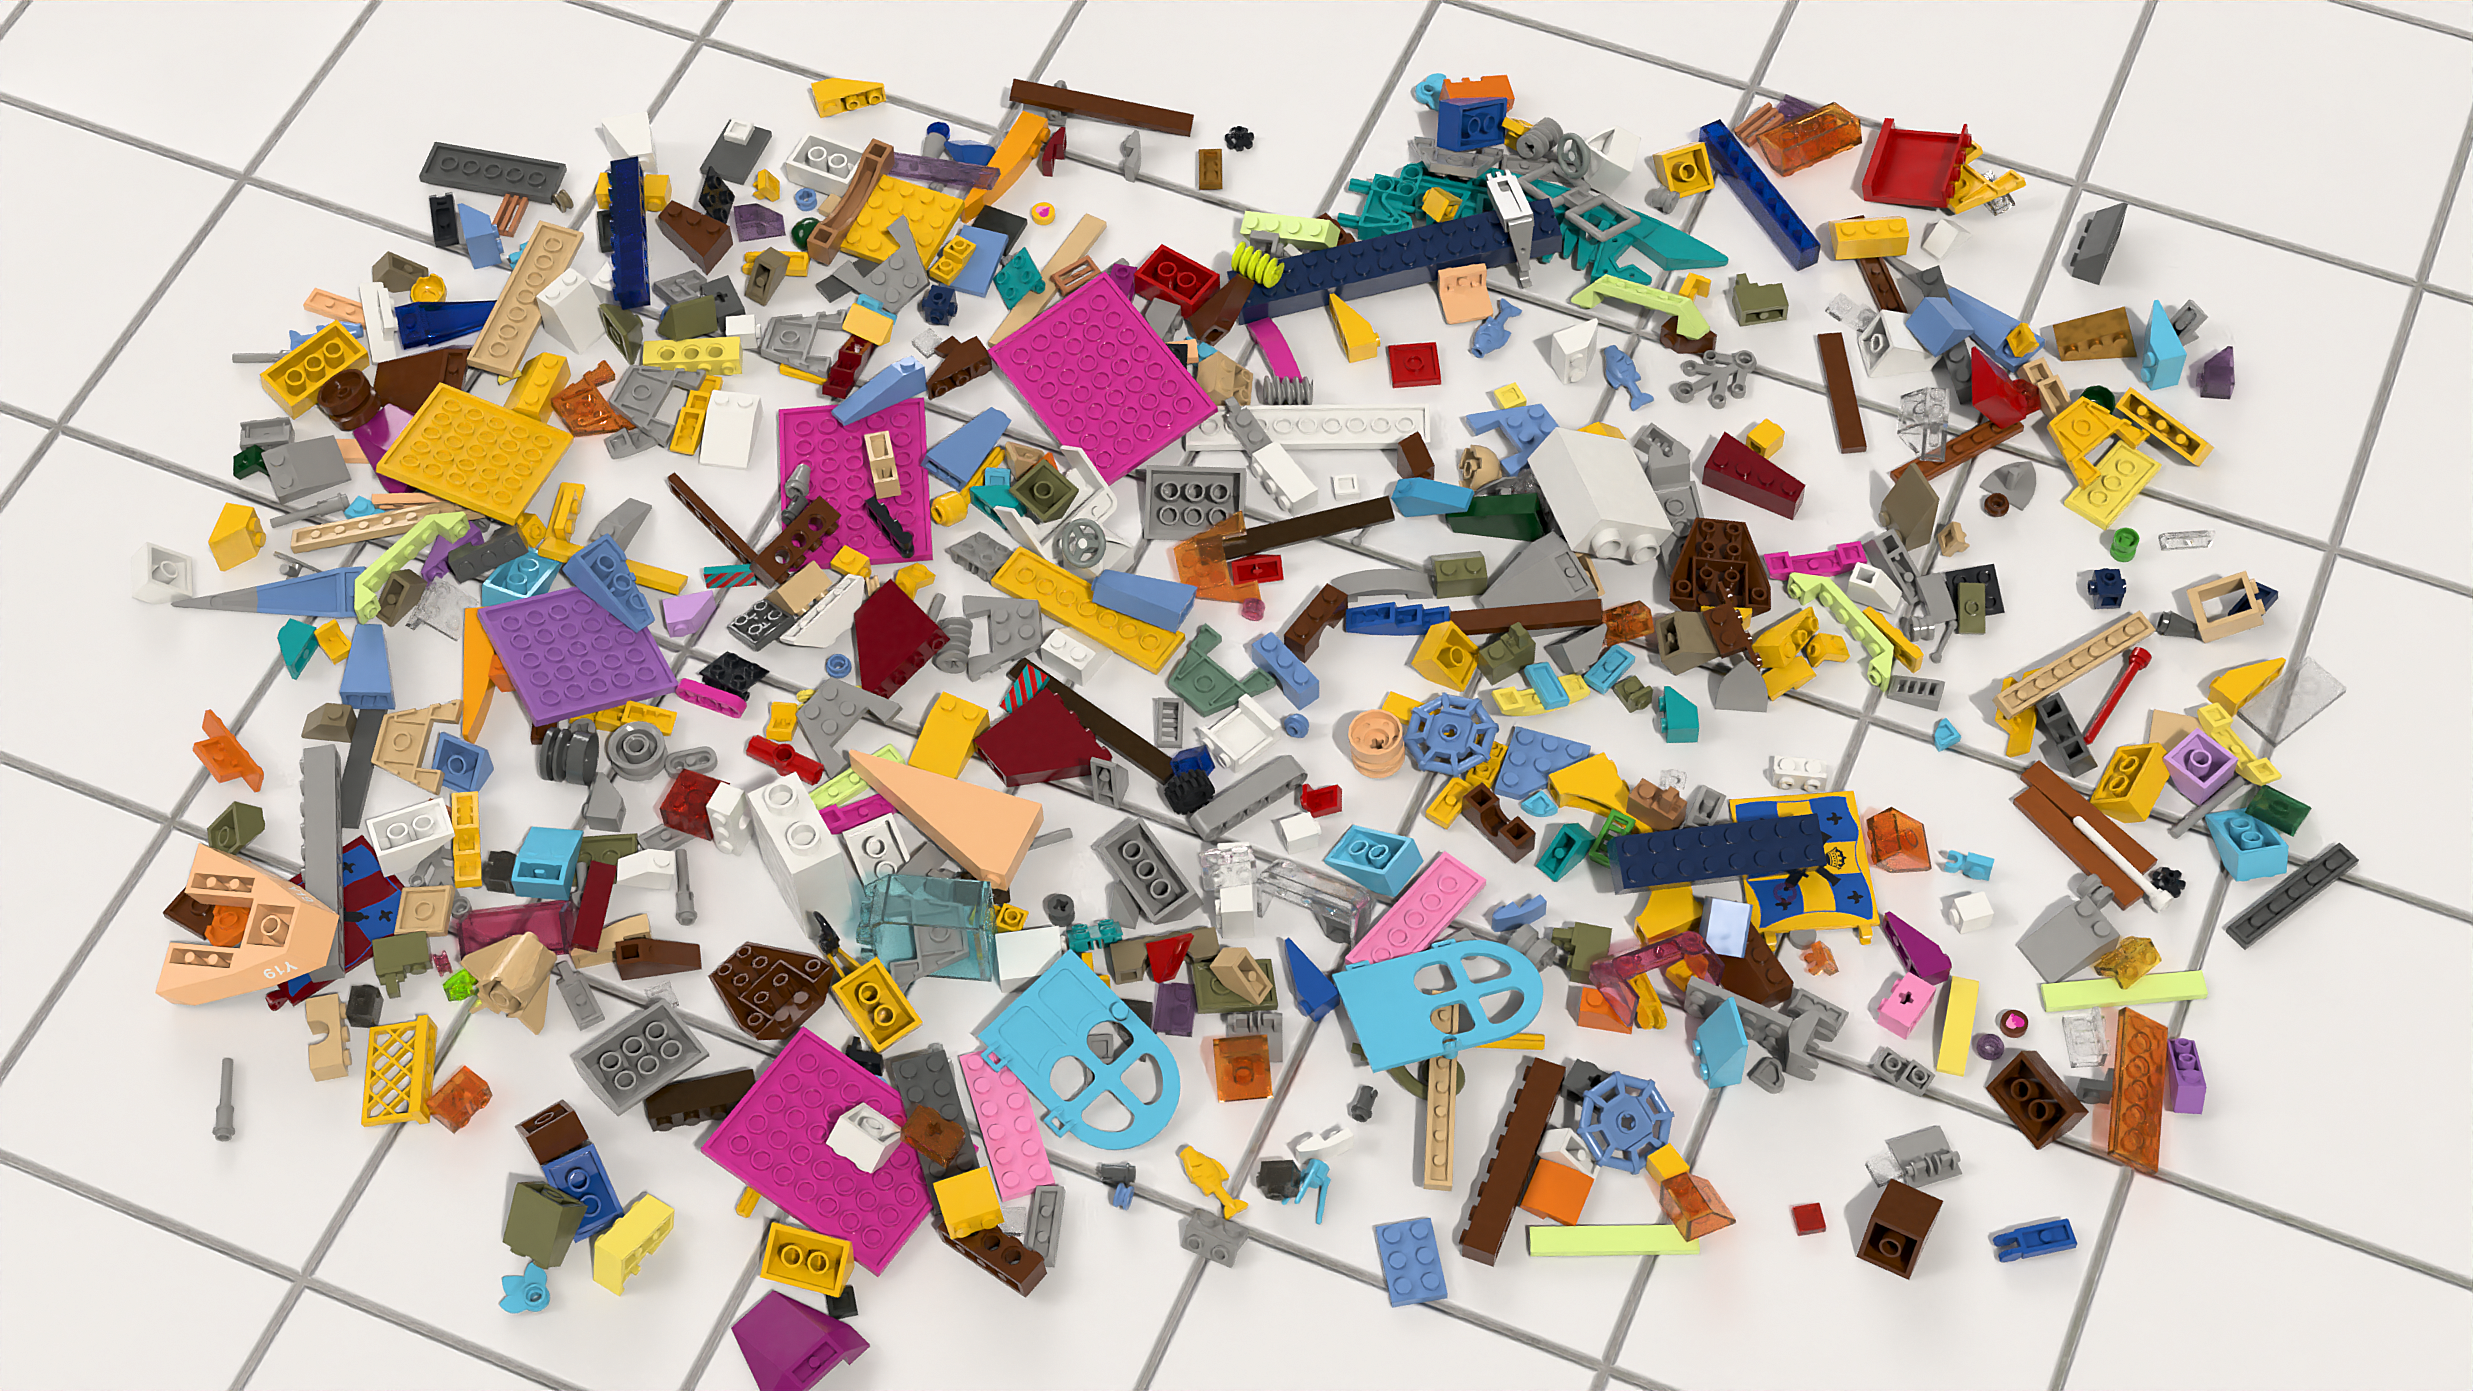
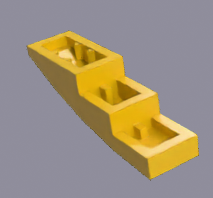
M706 375L698 391L690 390L686 407L682 406L669 449L671 452L695 454L703 438L706 413L712 391H721L724 382L722 377Z
M630 700L627 701L626 705L570 718L569 724H572L577 719L588 718L595 723L597 730L615 732L619 727L627 723L643 721L655 725L662 732L663 736H671L677 712Z
M478 791L451 793L452 827L455 833V837H453L455 888L482 886Z

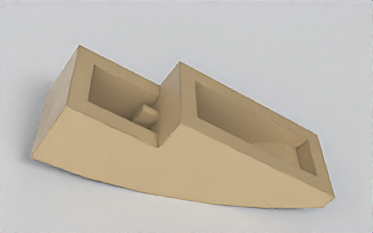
M2044 357L2022 365L2017 371L2030 396L2050 421L2073 404L2058 374L2053 376Z
M889 431L864 435L877 499L901 495Z
M647 913L630 917L602 929L597 953L577 948L573 949L571 957L575 968L580 969L617 961L615 942L640 938L653 939Z

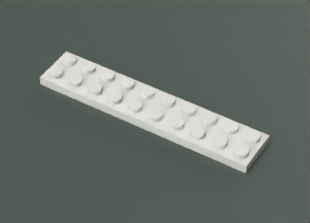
M1429 404L1246 405L1271 441L1277 440L1284 450L1398 449V442L1417 431L1421 434L1426 447L1430 448L1431 445ZM1217 406V413L1186 433V451L1245 450L1227 425L1225 414H1227L1226 406Z

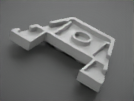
M1414 136L1413 147L1428 170L1438 176L1457 175L1458 178L1464 180L1477 178L1503 158L1504 149L1483 147L1482 154L1462 151L1455 152L1448 149L1435 148V139Z
M901 215L887 227L901 247L865 278L850 260L832 273L858 292L883 302V308L893 314L897 313L930 285L923 261L915 244L916 241L909 227V221L905 215Z
M840 309L838 313L826 315V311L817 312L816 316L803 317L802 314L772 317L761 347V355L813 375L827 378L832 365L831 357L809 354L818 328L843 331L842 326L847 316V309Z
M630 365L611 396L609 406L659 444L667 447L675 432V425L656 419L657 413L674 385L698 391L706 378V371L697 369V372L685 371V368H675L673 371L661 370V367Z
M964 596L967 619L991 615L993 653L969 658V677L972 682L981 679V675L990 670L993 673L1001 669L1002 664L1012 659L1017 661L1041 648L1043 644L1041 606L1038 600Z
M830 677L796 713L831 779L843 773L850 766L832 748L868 710L874 713L887 726L903 710L901 705L894 701Z
M881 894L884 920L912 916L917 959L890 963L891 977L898 987H902L970 956L963 905L932 900L928 903L915 901L912 897L904 896L901 899L891 897V894Z

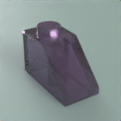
M758 203L733 206L739 242L786 236L782 214Z
M2227 346L2204 363L2202 372L2197 373L2196 387L2200 388L2201 398L2230 400L2235 385L2233 346Z

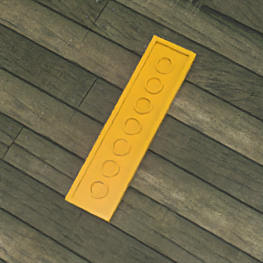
M1021 546L1016 549L991 579L993 587L1013 598L1038 600L1041 606V613L1067 627L1076 629L1156 675L1159 674L1185 641V634L1178 630L1176 633L1092 602L1094 591H1091L1092 584Z

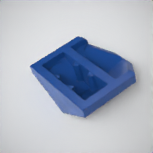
M973 140L945 141L944 146L965 175L982 174L996 153L991 145Z

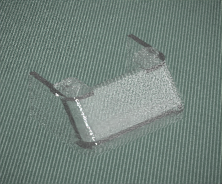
M1289 859L1275 860L1261 872L1256 882L1257 917L1263 918L1273 897L1290 902L1350 925V952L1362 940L1371 922L1372 899L1366 889L1360 886H1351L1298 866Z

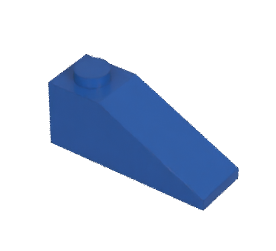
M1289 937L1285 939V956L1297 999V1007L1305 1017L1309 1016L1314 1022H1317L1340 1005V995L1337 988Z

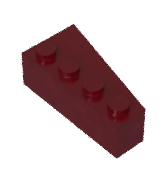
M1725 431L1704 466L1702 479L1703 485L1790 520L1794 519L1803 503L1806 486Z

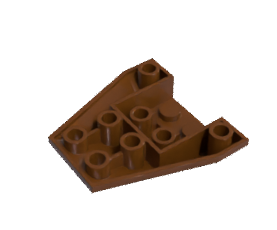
M449 345L378 363L374 388L382 400L381 407H385L390 403L417 413L440 382L464 391L468 367H472L468 365L467 357L474 345Z
M1696 517L1670 577L1669 601L1680 610L1687 612H1700L1701 606H1720L1721 604L1716 595V584L1722 581L1725 589L1729 588L1732 593V605L1734 608H1752L1751 618L1770 611L1771 586L1746 522Z
M746 942L709 975V978L742 1031L757 1041L786 1040L824 1005L834 973V967L814 954Z

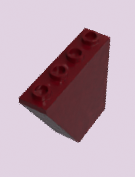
M891 578L854 613L862 689L889 699L950 640L943 630Z
M1047 687L974 740L975 752L1007 788L1092 775L1090 763L1092 757L1112 762L1111 759L1113 757L1105 746L1100 747L1096 742L1095 735L1089 728L1084 729L1076 713L1072 710L1068 711L1063 706L1062 698L1056 692L1053 694Z

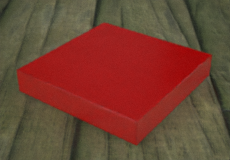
M1436 342L1388 345L1393 388L1441 385Z

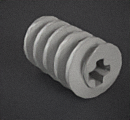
M1544 117L1517 140L1516 147L1519 155L1527 159H1540L1554 148L1564 135L1561 126L1553 119Z
M1265 376L1263 403L1266 399L1269 405H1273L1274 400H1277L1279 405H1283L1284 400H1287L1288 405H1292L1294 400H1296L1298 405H1302L1303 401L1306 400L1307 405H1312L1313 379L1310 384L1308 378L1303 377L1300 383L1298 377L1294 376L1292 383H1290L1288 376H1284L1282 383H1280L1279 377L1274 376L1271 383L1269 376Z
M963 617L947 618L942 622L941 629L950 640L937 652L936 665L946 673L958 674L966 670L965 665L969 661L968 655L970 653L969 646L971 645L970 638L972 637L973 623Z

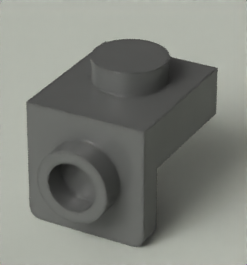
M2108 1068L2104 1081L2080 1078L2076 1089L2077 1099L2087 1104H2109L2112 1094L2117 1095L2119 1080L2114 1078V1068Z

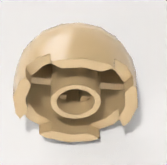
M1470 445L1471 448H1465L1461 455L1459 469H1463V481L1458 480L1460 487L1469 488L1476 492L1479 488L1501 479L1502 469L1493 451L1484 446Z

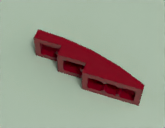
M852 334L840 348L838 360L831 367L830 377L823 384L822 394L846 399L859 379L875 344Z
M591 860L570 947L597 953L617 866Z

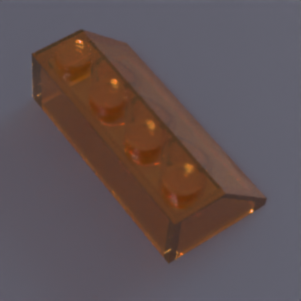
M1832 102L1757 134L1756 139L1770 167L1781 176L1786 177L1862 144L1861 123L1858 117L1836 102Z

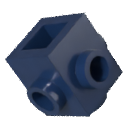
M932 285L928 297H924L922 302V311H925L926 322L949 326L952 317H955L957 314L958 304L955 289Z
M2103 568L2094 570L2092 579L2088 580L2087 589L2088 594L2093 597L2095 609L2121 607L2124 594L2126 593V580L2121 578L2120 569Z

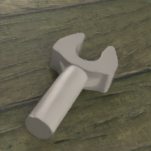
M585 862L576 863L578 890L570 896V904L575 911H578L580 908V898L583 896L586 884L587 864Z

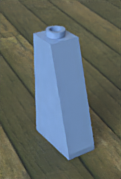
M990 407L931 449L923 459L921 466L960 492L984 462L1012 420L1004 412Z
M1105 569L1100 577H1095L1091 591H1094L1092 599L1094 603L1176 633L1194 607L1198 587Z
M382 624L356 625L339 691L343 704L352 705L353 709L395 710L396 703L387 641Z

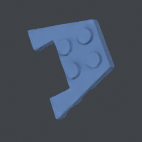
M1542 404L1466 415V423L1476 436L1500 427L1519 452L1500 461V468L1507 477H1518L1520 471L1523 469L1528 470L1530 465L1527 459L1556 427H1560Z

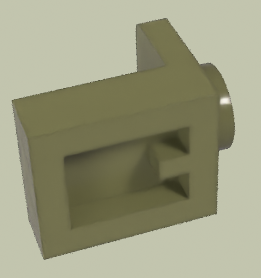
M1636 675L1614 685L1613 692L1629 713L1643 710L1652 703V687L1650 685L1644 687Z

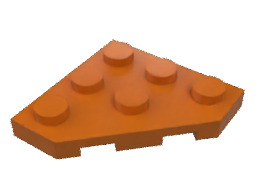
M215 905L213 910L214 919L205 931V936L211 945L232 948L241 942L251 908Z

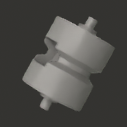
M1529 924L1521 926L1516 932H1511L1510 935L1512 937L1507 946L1527 957L1539 973L1547 968V966L1552 967L1554 964L1552 960L1558 949L1557 946L1548 939H1540L1538 931Z

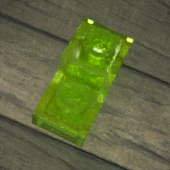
M465 968L443 984L448 1001H461L475 995L473 986L479 981Z

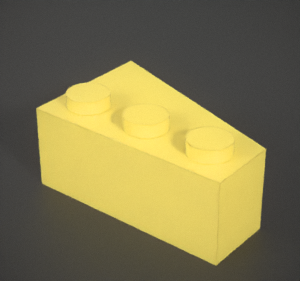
M647 1194L640 1202H635L623 1218H618L605 1235L602 1234L597 1238L594 1244L593 1281L620 1297L625 1290L623 1283L631 1273L636 1276L641 1270V1267L638 1266L640 1261L647 1253L652 1255L673 1229L675 1210L650 1194Z

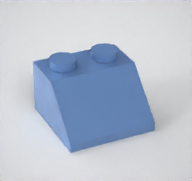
M463 203L457 204L474 269L501 264L500 254L504 253L501 239L496 240V238H500L497 224L492 225L489 215Z

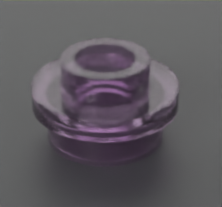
M1986 1034L1978 1040L1976 1049L1983 1059L1993 1061L2003 1055L2004 1044L1999 1036ZM1990 1046L1994 1048V1051L1988 1050L1985 1047Z

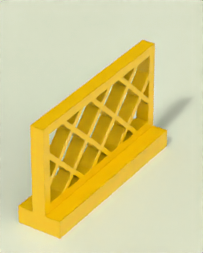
M429 1015L418 1016L417 1021L370 1027L361 1124L364 1127L415 1120L419 1124L430 1123L438 1027ZM415 1030V1036L407 1044L400 1039L407 1031ZM390 1034L392 1037L382 1047H379L377 1045L378 1035ZM398 1041L403 1048L392 1058L386 1052ZM410 1052L413 1054V1060L404 1068L398 1062ZM384 1055L390 1061L378 1072L375 1069V1063ZM396 1065L401 1072L390 1082L384 1076ZM408 1076L411 1078V1084L401 1092L396 1086ZM382 1079L388 1085L376 1096L373 1093V1087ZM392 1090H395L399 1096L389 1106L386 1105L382 1100ZM404 1100L409 1103L408 1113L397 1114L394 1112ZM380 1103L385 1110L378 1117L370 1118L371 1111Z

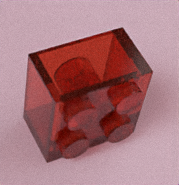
M683 768L659 808L664 826L711 841L714 835L706 805L721 782L728 785L730 783Z

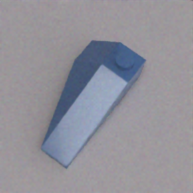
M913 356L903 358L891 364L831 411L832 415L846 426L927 391L925 366Z
M607 533L573 554L562 570L578 589L634 632L638 633L655 621V617L644 594L640 593L636 586V577L633 572L630 573L625 562L627 558L624 551Z

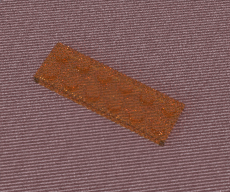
M2124 1007L2118 1012L2107 1155L2151 1176L2158 1173L2168 1027L2128 1007Z

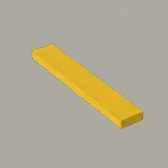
M547 537L539 546L538 555L567 563L573 554L583 549L584 546ZM629 559L625 561L630 573L633 572L636 577V584L679 595L687 584L688 576Z

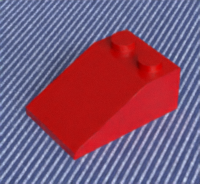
M1976 346L1972 347V406L2000 429L2025 419L2027 407L2025 397L1999 365Z

